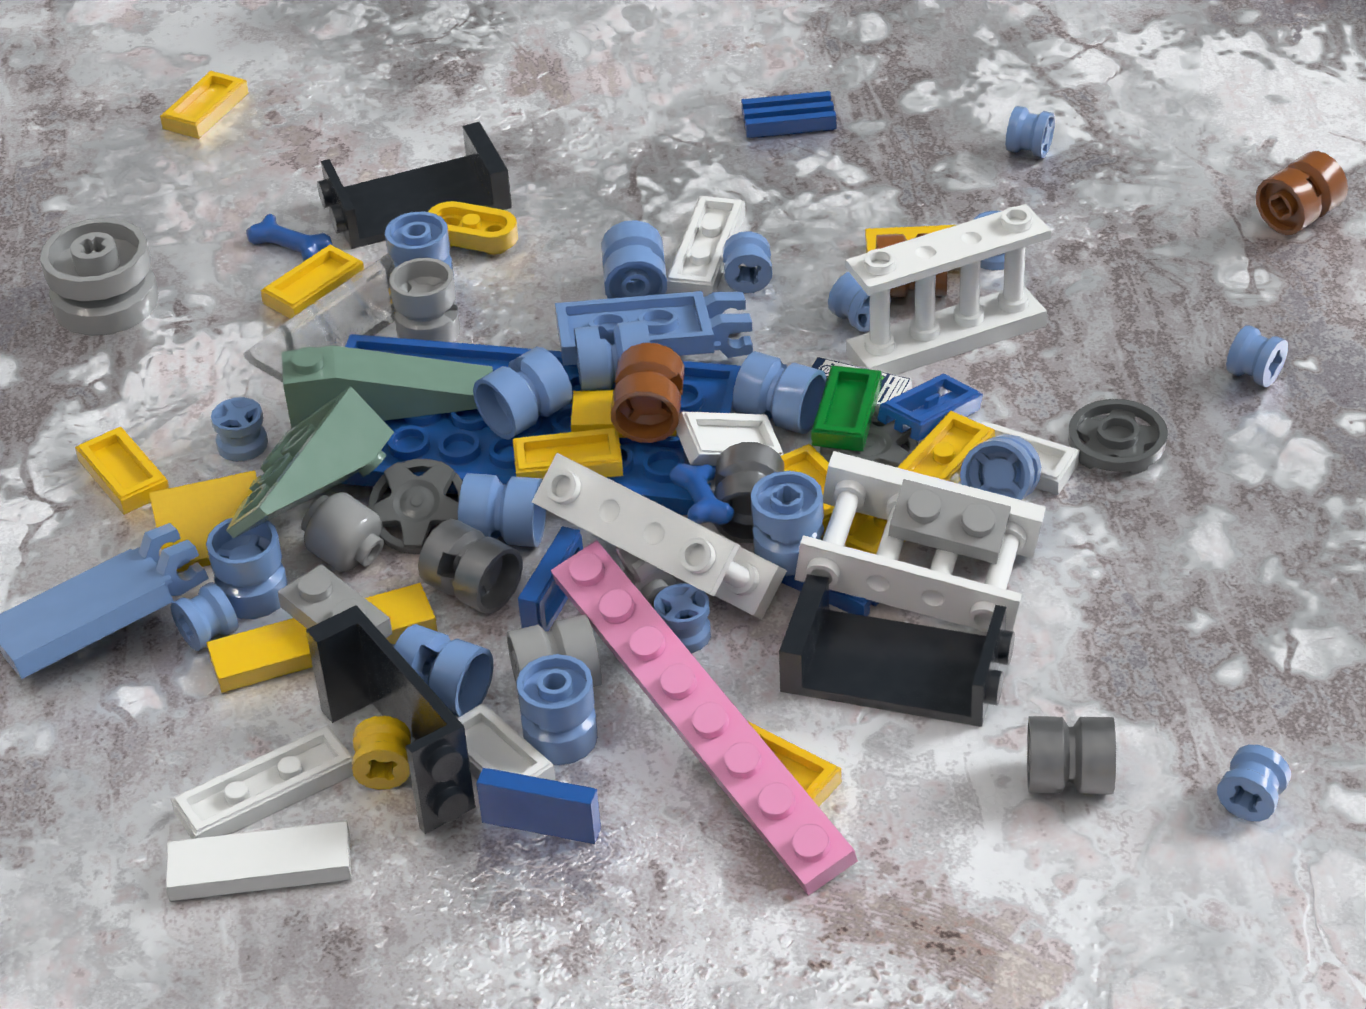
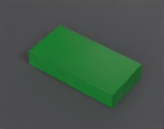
M843 366L830 367L811 431L812 446L864 451L882 385V371Z

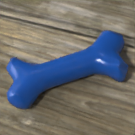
M267 214L261 223L254 224L246 230L247 239L250 243L255 245L273 243L298 251L302 254L303 262L328 245H332L329 235L325 233L307 235L279 226L276 222V217L272 214Z
M678 464L670 471V480L675 485L686 489L694 502V505L688 510V519L697 524L710 522L717 525H725L730 522L734 517V509L730 504L718 500L709 486V483L715 477L713 467L708 464L702 466Z

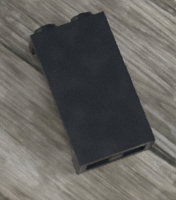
M480 121L462 126L466 156L343 187L330 159L321 161L324 180L317 181V189L322 206L324 208L329 207L335 232H343L351 249L386 241V227L391 220L410 212H428L433 206L443 202L455 201L501 210L512 208L508 169Z
M807 574L779 650L780 692L982 727L988 705L998 706L1004 672L998 671L1000 664L1009 665L1011 662L1015 632L1006 630L1007 607L995 605L986 636L829 610V578Z
M355 605L306 629L321 710L332 723L373 704L382 716L397 718L410 729L411 744L406 746L420 829L427 834L445 823L455 821L464 813L476 808L464 725L361 609Z

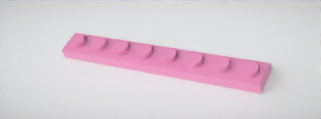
M597 540L551 570L556 584L581 615H587L593 630L808 896L858 862L852 846Z

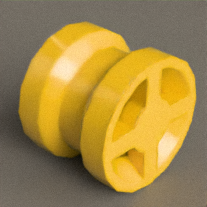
M373 716L363 720L356 726L353 732L355 754L352 759V771L358 783L367 788L385 790L398 787L408 779L410 769L406 746L411 744V732L408 726L401 720L390 716Z

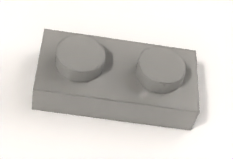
M903 479L890 522L888 536L997 564L1011 506Z
M322 564L277 591L280 607L307 629L357 605L385 638L392 634L390 618Z

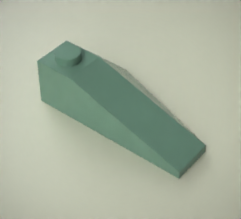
M341 346L303 347L298 350L281 352L283 387L291 429L350 386L383 421L478 409L473 394L474 383L493 372L492 366Z
M350 386L285 433L263 462L260 469L264 474L252 482L249 488L252 493L240 504L226 531L235 538L341 484L357 472L363 477L368 475L385 459L386 454L382 451V448L394 431Z

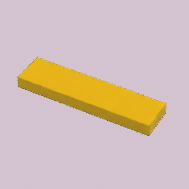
M950 411L897 468L959 483L961 481L962 462L968 452L980 443L995 437V430ZM856 512L844 546L876 555L887 520Z
M421 582L365 598L390 618L392 634L386 639L392 645L396 644L400 635L414 624L438 631L436 617ZM291 618L206 642L221 693L312 668L313 665L306 634L307 628L296 619Z

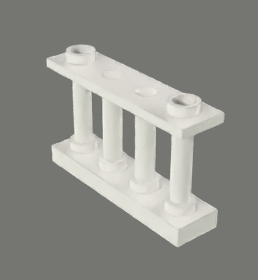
M1023 204L846 259L845 268L867 295L870 296V332L847 339L846 356L853 365L898 375L1046 327L1047 310L1024 286L1025 247L1051 239V229L1027 204ZM1005 253L1003 290L980 297L981 260ZM960 267L959 304L935 311L936 274ZM915 281V318L890 326V289Z
M833 451L827 469L823 503L834 506L823 540L803 535L799 548L795 580L804 582L807 574L828 577L830 590L975 628L982 632H988L995 605L1006 606V630L1013 631L1022 594L1006 590L1016 554L1033 559L1046 507ZM903 479L1011 506L997 564L990 563L985 583L952 575L958 556L956 553L936 549L930 569L898 561L904 540L888 536ZM856 512L887 520L876 555L844 546Z
M556 453L532 500V503L761 620L787 572L782 567L740 547L739 544L559 453Z

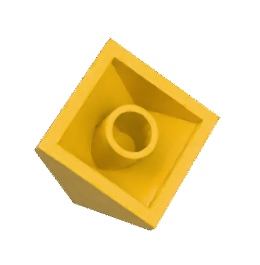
M255 470L149 493L156 528L171 523L178 530L181 539L174 543H165L161 547V551L185 540H189L195 545L199 556L178 568L177 572L186 571L190 565L197 562L202 567L211 565L206 546L208 534L216 525L229 518H233L240 504L252 493L249 488L257 478Z

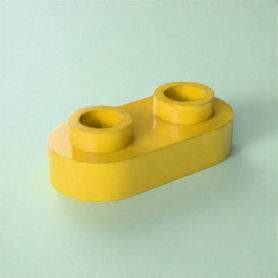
M450 201L437 204L428 211L429 213L437 214L445 220L448 226L450 247L455 246L496 255L504 253L518 241L516 217L506 210Z

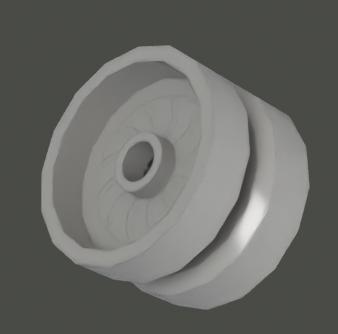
M114 218L87 219L66 226L53 234L42 246L40 262L44 278L50 288L49 298L53 313L58 323L69 331L89 336L114 334L130 329L147 319L157 306L159 292L155 274L150 267L151 256L148 242L141 228L134 224Z

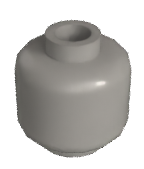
M345 492L335 493L330 497L327 495L320 496L309 507L301 523V529L305 531L304 544L307 550L340 572H348L359 564L365 567L369 566L378 557L384 545V540L380 538L382 530L381 517Z

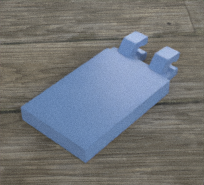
M702 291L555 303L556 324L563 366L577 364L574 328L603 325L608 332H612L617 323L640 320L647 321L650 343H658L669 347L679 356L715 353L714 350H720L727 358L749 355L753 352L750 336H742L739 339H730L728 336L735 333L751 332L752 320L750 314H723L725 310L730 308L745 310L746 300L744 293L713 292L704 297Z
M171 523L145 532L140 547L134 550L129 549L1 613L0 653L19 677L23 679L174 602L172 596H181L209 579L206 570L198 562L190 565L185 572L177 573L178 568L199 556L195 545L189 540H185L162 549L159 556V550L165 543H174L181 539L178 530Z

